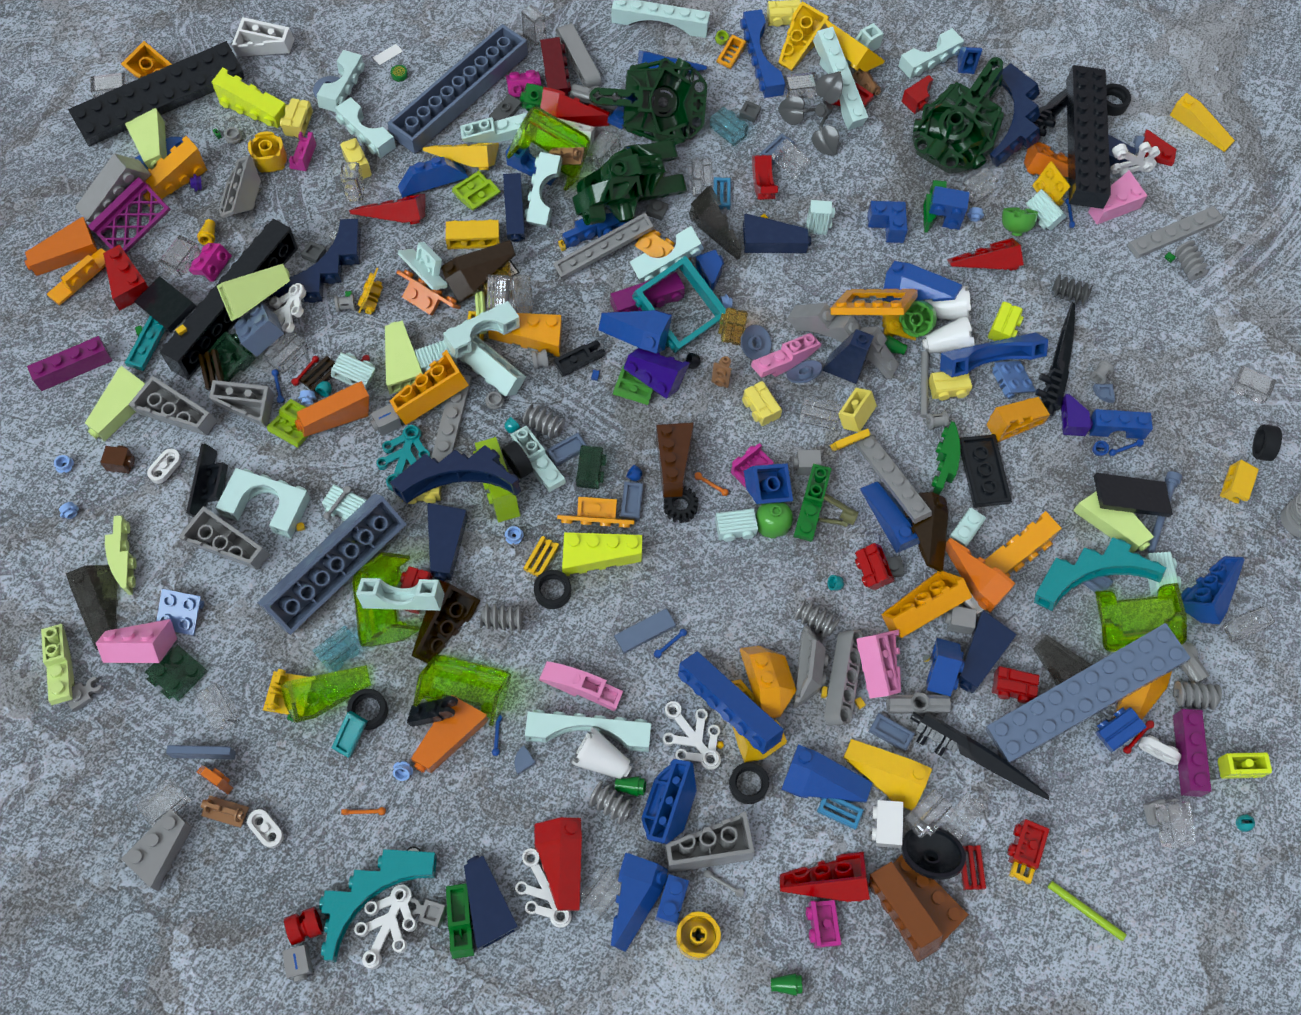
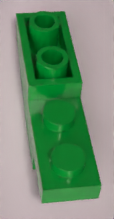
M951 421L949 427H944L941 437L944 438L943 442L938 443L935 451L938 453L936 460L940 461L937 471L940 472L938 476H934L931 486L934 487L932 492L938 495L943 490L945 482H953L959 467L960 439L956 424Z
M813 463L793 537L810 542L813 541L832 468Z

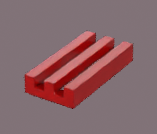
M981 845L963 846L964 850L968 851L972 885H969L965 861L961 871L963 890H985L986 883ZM973 851H975L979 885H977Z

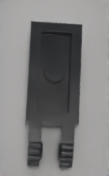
M595 340L554 359L553 363L561 376L564 377L594 362V360H599L605 356L606 352L604 349H600L591 353L600 346L599 341Z
M445 696L443 699L412 705L407 724L414 727L453 717L455 710L450 707L457 705L458 699L453 696Z

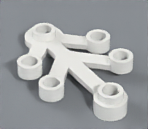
M1144 142L1139 146V152L1136 156L1128 152L1125 144H1119L1112 149L1114 157L1118 160L1126 159L1129 161L1116 163L1110 169L1113 174L1120 173L1121 177L1129 170L1131 173L1139 170L1141 172H1150L1157 164L1154 158L1160 154V150L1157 146L1151 148L1149 142Z
M300 283L292 285L289 288V292L280 298L273 296L269 301V305L277 309L274 313L277 315L283 331L288 334L292 333L295 329L292 315L299 318L304 312L301 300L305 297L306 290ZM280 338L271 344L269 348H275L279 344Z
M676 701L667 703L665 706L666 716L674 719L687 737L676 736L668 732L663 736V743L666 746L677 744L696 747L700 753H690L685 749H679L676 751L675 758L683 761L701 762L702 766L708 770L716 769L721 762V756L716 751L717 737L720 734L719 726L711 725L708 728L710 739L707 748L702 742L704 724L708 716L705 709H698L696 711L695 718L697 722L694 732L681 715L680 704ZM674 708L677 713L670 714L669 710ZM698 713H704L705 717L699 718ZM713 728L718 731L715 735L710 732ZM670 736L673 738V741L667 742L665 738ZM681 752L685 754L683 759L678 757V754ZM708 757H713V758H714V762H713V763L707 762V758H708Z
M532 848L525 850L522 855L523 863L527 867H531L542 889L529 886L526 882L520 881L515 886L516 893L521 896L527 894L547 900L552 908L538 906L535 901H528L525 905L526 912L529 915L538 914L550 918L551 923L555 927H566L572 918L571 911H557L549 889V883L538 863L540 860L539 854ZM529 855L535 856L533 862L527 861ZM520 885L526 886V890L524 892L518 891V887ZM530 904H534L536 906V909L533 912L528 911V906ZM559 913H564V920L559 921L557 919V915Z
M406 885L394 887L389 897L377 902L369 901L365 904L364 910L370 916H374L379 910L391 906L387 914L367 923L359 922L355 925L354 931L360 937H364L370 931L381 927L371 950L367 951L362 958L363 965L369 969L374 970L381 965L382 956L380 951L390 930L394 940L392 944L393 950L397 953L406 951L407 942L403 940L396 918L399 910H401L404 918L402 922L403 929L412 932L417 927V922L413 919L409 907L412 892ZM400 892H403V897L401 899H398L397 895ZM375 905L374 911L369 912V907ZM409 921L413 922L411 928L406 926ZM365 926L364 932L359 933V928ZM402 942L403 947L398 950L397 944ZM373 955L374 960L368 963V957Z

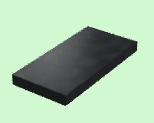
M160 276L134 301L170 333L197 307L191 300Z
M996 435L959 438L960 453L973 508L1011 504L1012 499Z
M1096 473L1093 476L1101 509L1170 517L1173 514L1165 482Z

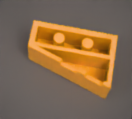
M1039 397L1028 398L1016 403L996 407L986 425L991 434L996 435L998 443L1044 424L1050 414Z

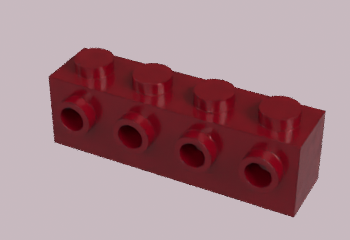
M560 37L541 39L547 87L565 92V96L569 97L568 92H571V85L566 80L569 79L568 69L564 68L567 66L566 56L562 55L566 54L564 43L561 44Z

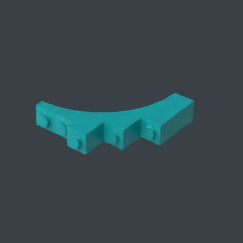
M1113 537L1103 555L1099 554L1096 550L1084 547L1075 565H1072L1065 559L1055 558L1035 595L1034 603L1053 611L1058 602L1073 588L1097 577L1109 575H1133L1160 583L1167 567L1162 566L1159 562L1143 558L1140 554L1131 553L1130 544L1122 539Z
M383 849V854L379 855L378 868H380V871L354 870L353 876L351 875L349 878V889H351V892L325 890L324 896L320 898L319 909L322 910V914L330 917L326 919L324 928L327 937L326 942H323L321 947V956H324L323 960L327 962L337 961L340 945L348 927L358 912L371 899L401 882L420 878H435L436 853Z

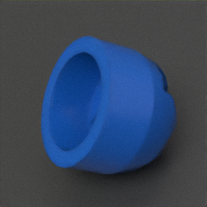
M1098 441L1093 445V453L1096 456H1104L1109 451V445L1105 441Z
M633 465L627 472L626 477L632 481H639L643 473L638 466Z

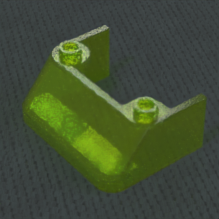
M533 107L517 130L507 158L510 159L519 148H528L531 142L548 152L552 148L584 147L582 165L561 166V172L568 176L563 189L567 191L579 179L590 146V140L582 132L543 109Z
M382 552L354 574L352 584L358 637L361 646L372 647L401 642L420 630L419 626L407 625L404 621H397L396 609H363L356 595L361 578H380L385 583L395 587L400 582L402 575L400 566L410 560L409 555Z
M435 655L418 675L413 706L417 707L422 699L429 702L442 699L443 696L453 695L464 702L481 706V711L490 718L489 726H493L501 714L512 675L505 670L446 655Z

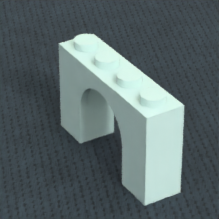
M235 468L215 507L219 514L239 521L251 498L261 493H271L279 497V505L269 526L273 533L292 538L296 525L300 522L311 499L307 490L301 486H290L283 480H272L264 474L256 475L248 469L241 470Z

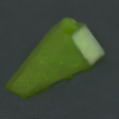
M367 665L287 681L281 685L285 706L294 723L317 718L350 698L357 691L369 687L371 683Z

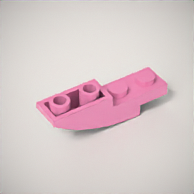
M808 333L782 344L781 349L753 360L751 367L761 378L770 374L776 377L807 359L821 347V343L811 333Z
M546 662L539 678L540 681L576 697L579 695L612 711L616 710L623 693L622 690L606 684L607 680L554 662Z

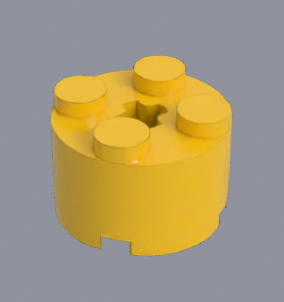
M269 131L254 135L255 138L252 141L250 139L248 142V151L258 171L264 173L283 170L287 161V154L282 139Z
M699 911L692 912L680 921L676 930V944L679 951L687 958L692 960L706 959L714 953L720 943V927L709 914ZM696 931H700V935L704 937L700 941H696V938L692 937Z

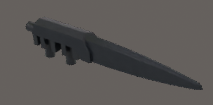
M1066 89L1045 106L1039 108L1040 116L1033 123L1039 127L1040 136H1046L1047 130L1044 129L1047 126L1055 127L1056 122L1053 120L1067 105Z
M1074 302L1071 303L1065 318L1050 371L1047 375L1042 373L1039 376V380L1045 382L1046 388L1043 390L1038 388L1035 392V395L1041 397L1042 403L1050 416H1053L1054 411L1059 410L1062 406L1069 376L1075 329Z
M915 712L911 715L910 719L918 723L916 731L921 732L916 741L917 743L924 745L928 737L934 742H938L939 745L935 753L939 756L943 755L946 748L950 749L953 753L959 749L960 754L1002 778L1049 800V795L1032 780L974 739L927 712L923 717Z

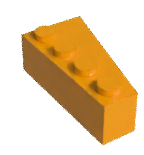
M517 313L520 319L519 328L505 335L497 331L488 330L489 339L507 344H518L522 348L528 349L529 347L538 350V352L546 349V352L560 357L561 315Z
M447 350L442 353L443 357L437 362L434 360L429 365L431 368L424 374L420 373L417 375L412 385L407 384L390 400L395 412L405 425L469 386Z

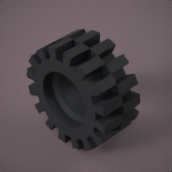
M684 486L683 496L664 498L663 509L665 515L668 514L667 518L669 519L672 517L673 522H676V520H679V523H682L683 520L688 522L689 518L692 520L698 509L696 493H692L691 488L686 490V486ZM677 499H684L687 501L688 507L684 510H678L674 507L673 503Z

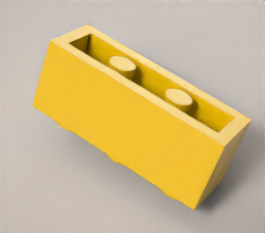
M499 220L446 221L447 249L487 248L500 243Z

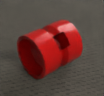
M315 906L303 910L301 915L295 913L284 917V926L291 945L304 942L307 936L314 938L323 934L322 922Z

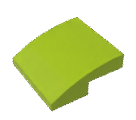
M479 170L452 187L454 195L472 211L501 192Z
M290 399L279 409V415L267 425V431L298 448L308 436L304 437L302 431L297 430L295 420H297V412L306 407Z

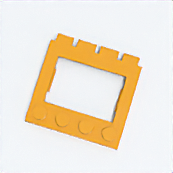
M915 289L846 290L830 308L831 315H904L918 297V292ZM856 296L858 298H869L870 296H876V298H887L888 296L902 298L901 300L891 301V303H883L882 300H875L872 303L857 300L852 303Z

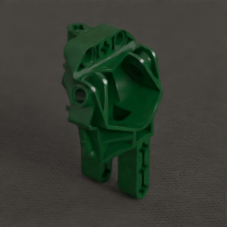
M998 57L991 58L970 89L958 82L950 84L933 103L924 105L922 119H915L912 135L913 146L919 157L949 174L969 169L973 171V169L976 170L986 163L985 157L994 150L995 139L1004 119L1002 107L992 102L1002 86V59ZM965 126L967 127L964 132L960 134H955L961 132L965 128ZM921 144L927 145L923 150L918 148ZM949 161H954L956 163L952 167L947 165Z
M663 58L650 63L644 62L631 65L626 72L625 89L594 88L589 94V99L595 105L624 107L623 127H625L627 132L639 137L643 136L655 143L674 140L675 145L692 138L704 126L707 83L701 74L691 67L692 65L678 58L676 63L667 58ZM690 71L689 78L686 79V76H687L688 72ZM696 73L698 79L693 81L694 74ZM697 82H700L703 85V90L701 92H697L695 90V84ZM660 90L669 91L673 95V98L666 92H660ZM596 92H599L598 94L601 96L607 97L612 96L614 93L615 96L619 98H627L632 95V98H635V101H633L632 104L631 101L628 99H617L615 100V102H613L612 98L606 97L598 99V101H596V98L593 97V95H595ZM653 96L655 97V98H654V107L652 106V98H653ZM661 97L667 100L665 107L659 106L658 101ZM672 108L671 112L667 114H659V112H667ZM695 117L700 119L698 127L692 125V119ZM684 126H685V129H684V130H685V136H684L683 131H682V127H684ZM690 128L694 130L691 135H690ZM644 131L652 133L653 136L644 133Z
M674 140L642 145H628L614 153L601 168L577 183L578 194L572 197L576 215H582L586 225L604 223L606 220L605 206L618 219L619 223L627 222L634 219L637 203L687 192L683 174L664 176L666 172L664 162L679 158Z

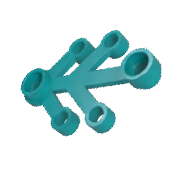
M415 425L406 426L401 436L391 441H385L382 444L383 451L390 455L377 459L376 464L380 470L387 469L390 463L399 459L394 474L389 475L386 479L387 487L391 491H393L390 482L403 472L407 460L410 465L417 461L411 452L413 444L419 452V458H421L422 454H428L431 457L430 452L424 448L420 441L421 430ZM404 443L403 448L393 452L395 446ZM388 445L391 446L390 449H386L385 447Z

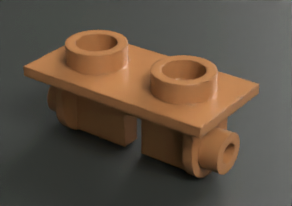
M859 68L858 71L854 72L852 76L857 84L876 96L881 93L880 86L873 81L869 71L864 72Z
M552 148L549 154L561 156L563 159L562 165H582L585 148Z
M724 356L720 359L719 363L714 362L711 382L717 386L729 387L732 368H729L731 364L729 357Z
M210 795L207 800H203L201 803V808H203L201 816L239 828L242 827L249 810L247 806Z

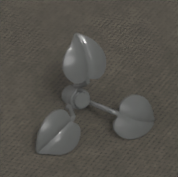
M840 71L823 75L818 79L816 93L818 96L823 97V103L818 104L816 108L804 109L805 102L798 96L786 98L778 107L780 115L790 125L801 123L804 119V112L815 111L817 116L823 117L819 126L820 130L815 131L812 135V142L818 151L826 155H836L839 144L837 129L831 125L823 127V124L828 119L827 115H830L832 112L831 104L837 102L842 94L843 80Z

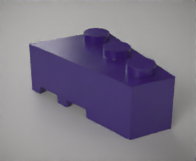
M638 348L628 355L623 369L667 399L679 390L690 363L686 361L680 362L675 360L674 357H665L660 355V353L656 354Z

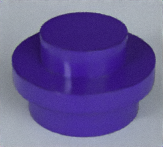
M193 174V178H190V187L194 188V192L202 190L201 176H196V174Z

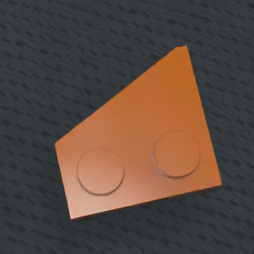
M201 765L197 770L199 775L226 794L232 791L233 787L228 784L230 779L216 768L211 771Z

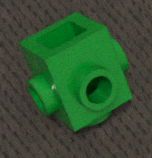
M526 84L524 92H521L520 95L522 109H526L528 112L539 111L543 86Z

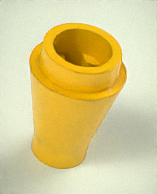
M205 220L204 225L197 234L198 241L202 245L215 242L216 223L213 220Z

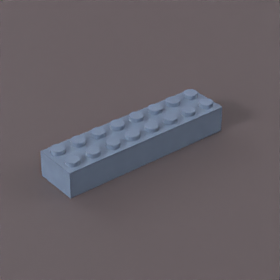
M373 494L257 603L285 632L291 635L407 524L383 496Z

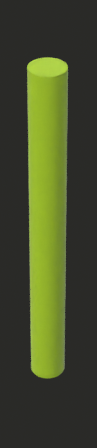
M1050 881L1047 888L1119 940L1123 941L1125 939L1126 933L1054 881Z

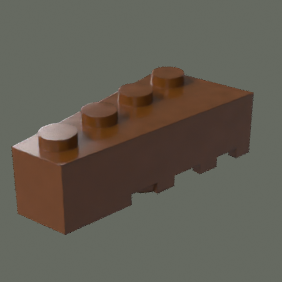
M694 422L656 425V442L663 498L683 496L693 441Z

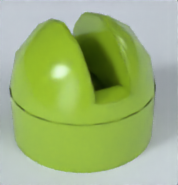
M719 30L715 36V41L719 45L726 44L729 39L728 33L724 30Z

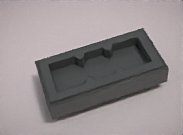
M508 94L489 115V118L492 117L494 121L512 117L522 107V102Z

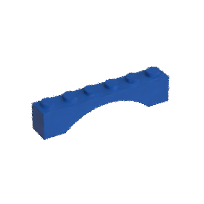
M762 9L743 12V18L740 19L741 29H744V40L748 42V53L752 56L751 63L752 66H755L756 79H759V90L763 92L764 98L782 96L785 89L782 72L767 60L760 46V39L764 34L766 24Z
M1035 332L942 352L940 370L950 377L968 374L974 368L993 361L1008 359L1032 360L1046 357L1048 339Z

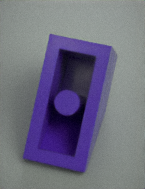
M1065 394L1061 406L1063 435L1086 436L1093 426L1090 413L1070 394Z

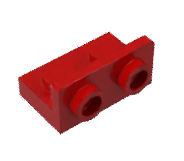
M1027 819L1017 823L1013 831V835H1015L1014 843L1009 845L1007 855H1009L1008 862H1017L1037 870L1050 829Z

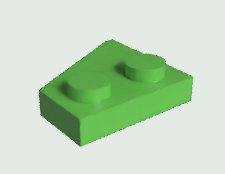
M623 365L613 395L648 405L653 389L624 370Z

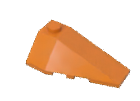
M1039 141L1027 149L1024 160L1027 172L1032 175H1040L1050 161H1052L1063 177H1068V157L1062 152L1056 154L1050 150V146Z
M949 538L946 542L945 551L960 576L964 578L974 599L982 609L991 613L1006 598L1016 583L997 567L992 569L987 566L983 558L973 557L969 549L954 539Z

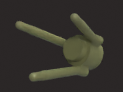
M825 493L824 500L842 510L839 518L843 520L819 518L818 521L838 524L847 527L848 524L854 525L859 511L846 506Z

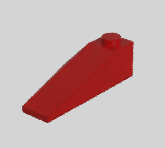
M559 817L534 824V846L541 859V866L547 876L549 889L557 911H579L582 849L581 818Z

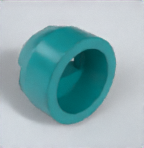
M322 381L315 390L321 396L328 397L332 387L328 381Z
M509 417L504 424L508 433H513L521 428L512 417Z
M831 575L828 578L827 585L830 590L839 591L843 589L845 583L842 577Z
M1243 814L1236 818V826L1242 832L1251 831L1255 827V820L1251 815ZM1248 820L1250 823L1242 824V821Z

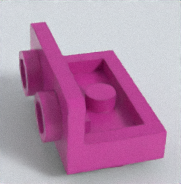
M528 70L526 73L520 74L519 72H511L509 75H506L508 92L513 97H520L527 83L541 86L539 72L535 70Z
M207 243L203 246L200 255L192 261L189 271L193 275H204L210 282H214L232 255L220 243Z
M760 443L755 447L751 446L748 448L744 456L737 457L732 462L731 474L745 488L744 470L752 466L774 464L761 450L762 445Z
M835 900L810 901L805 909L806 918L811 921V929H809L810 943H814V948L841 946Z

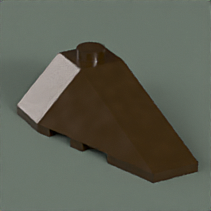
M508 240L455 257L442 265L441 268L445 280L461 303L475 295L480 290L479 287L485 281H490L492 279L490 276L497 269L501 270L516 253L512 242Z
M934 492L918 493L932 511V516L915 524L912 521L913 527H911V530L919 538L920 543L918 547L926 566L941 572L944 568L948 524L946 498Z
M439 580L444 592L441 610L425 611L411 655L428 664L442 651L445 643L459 632L458 629L472 618L480 602V599L442 580Z

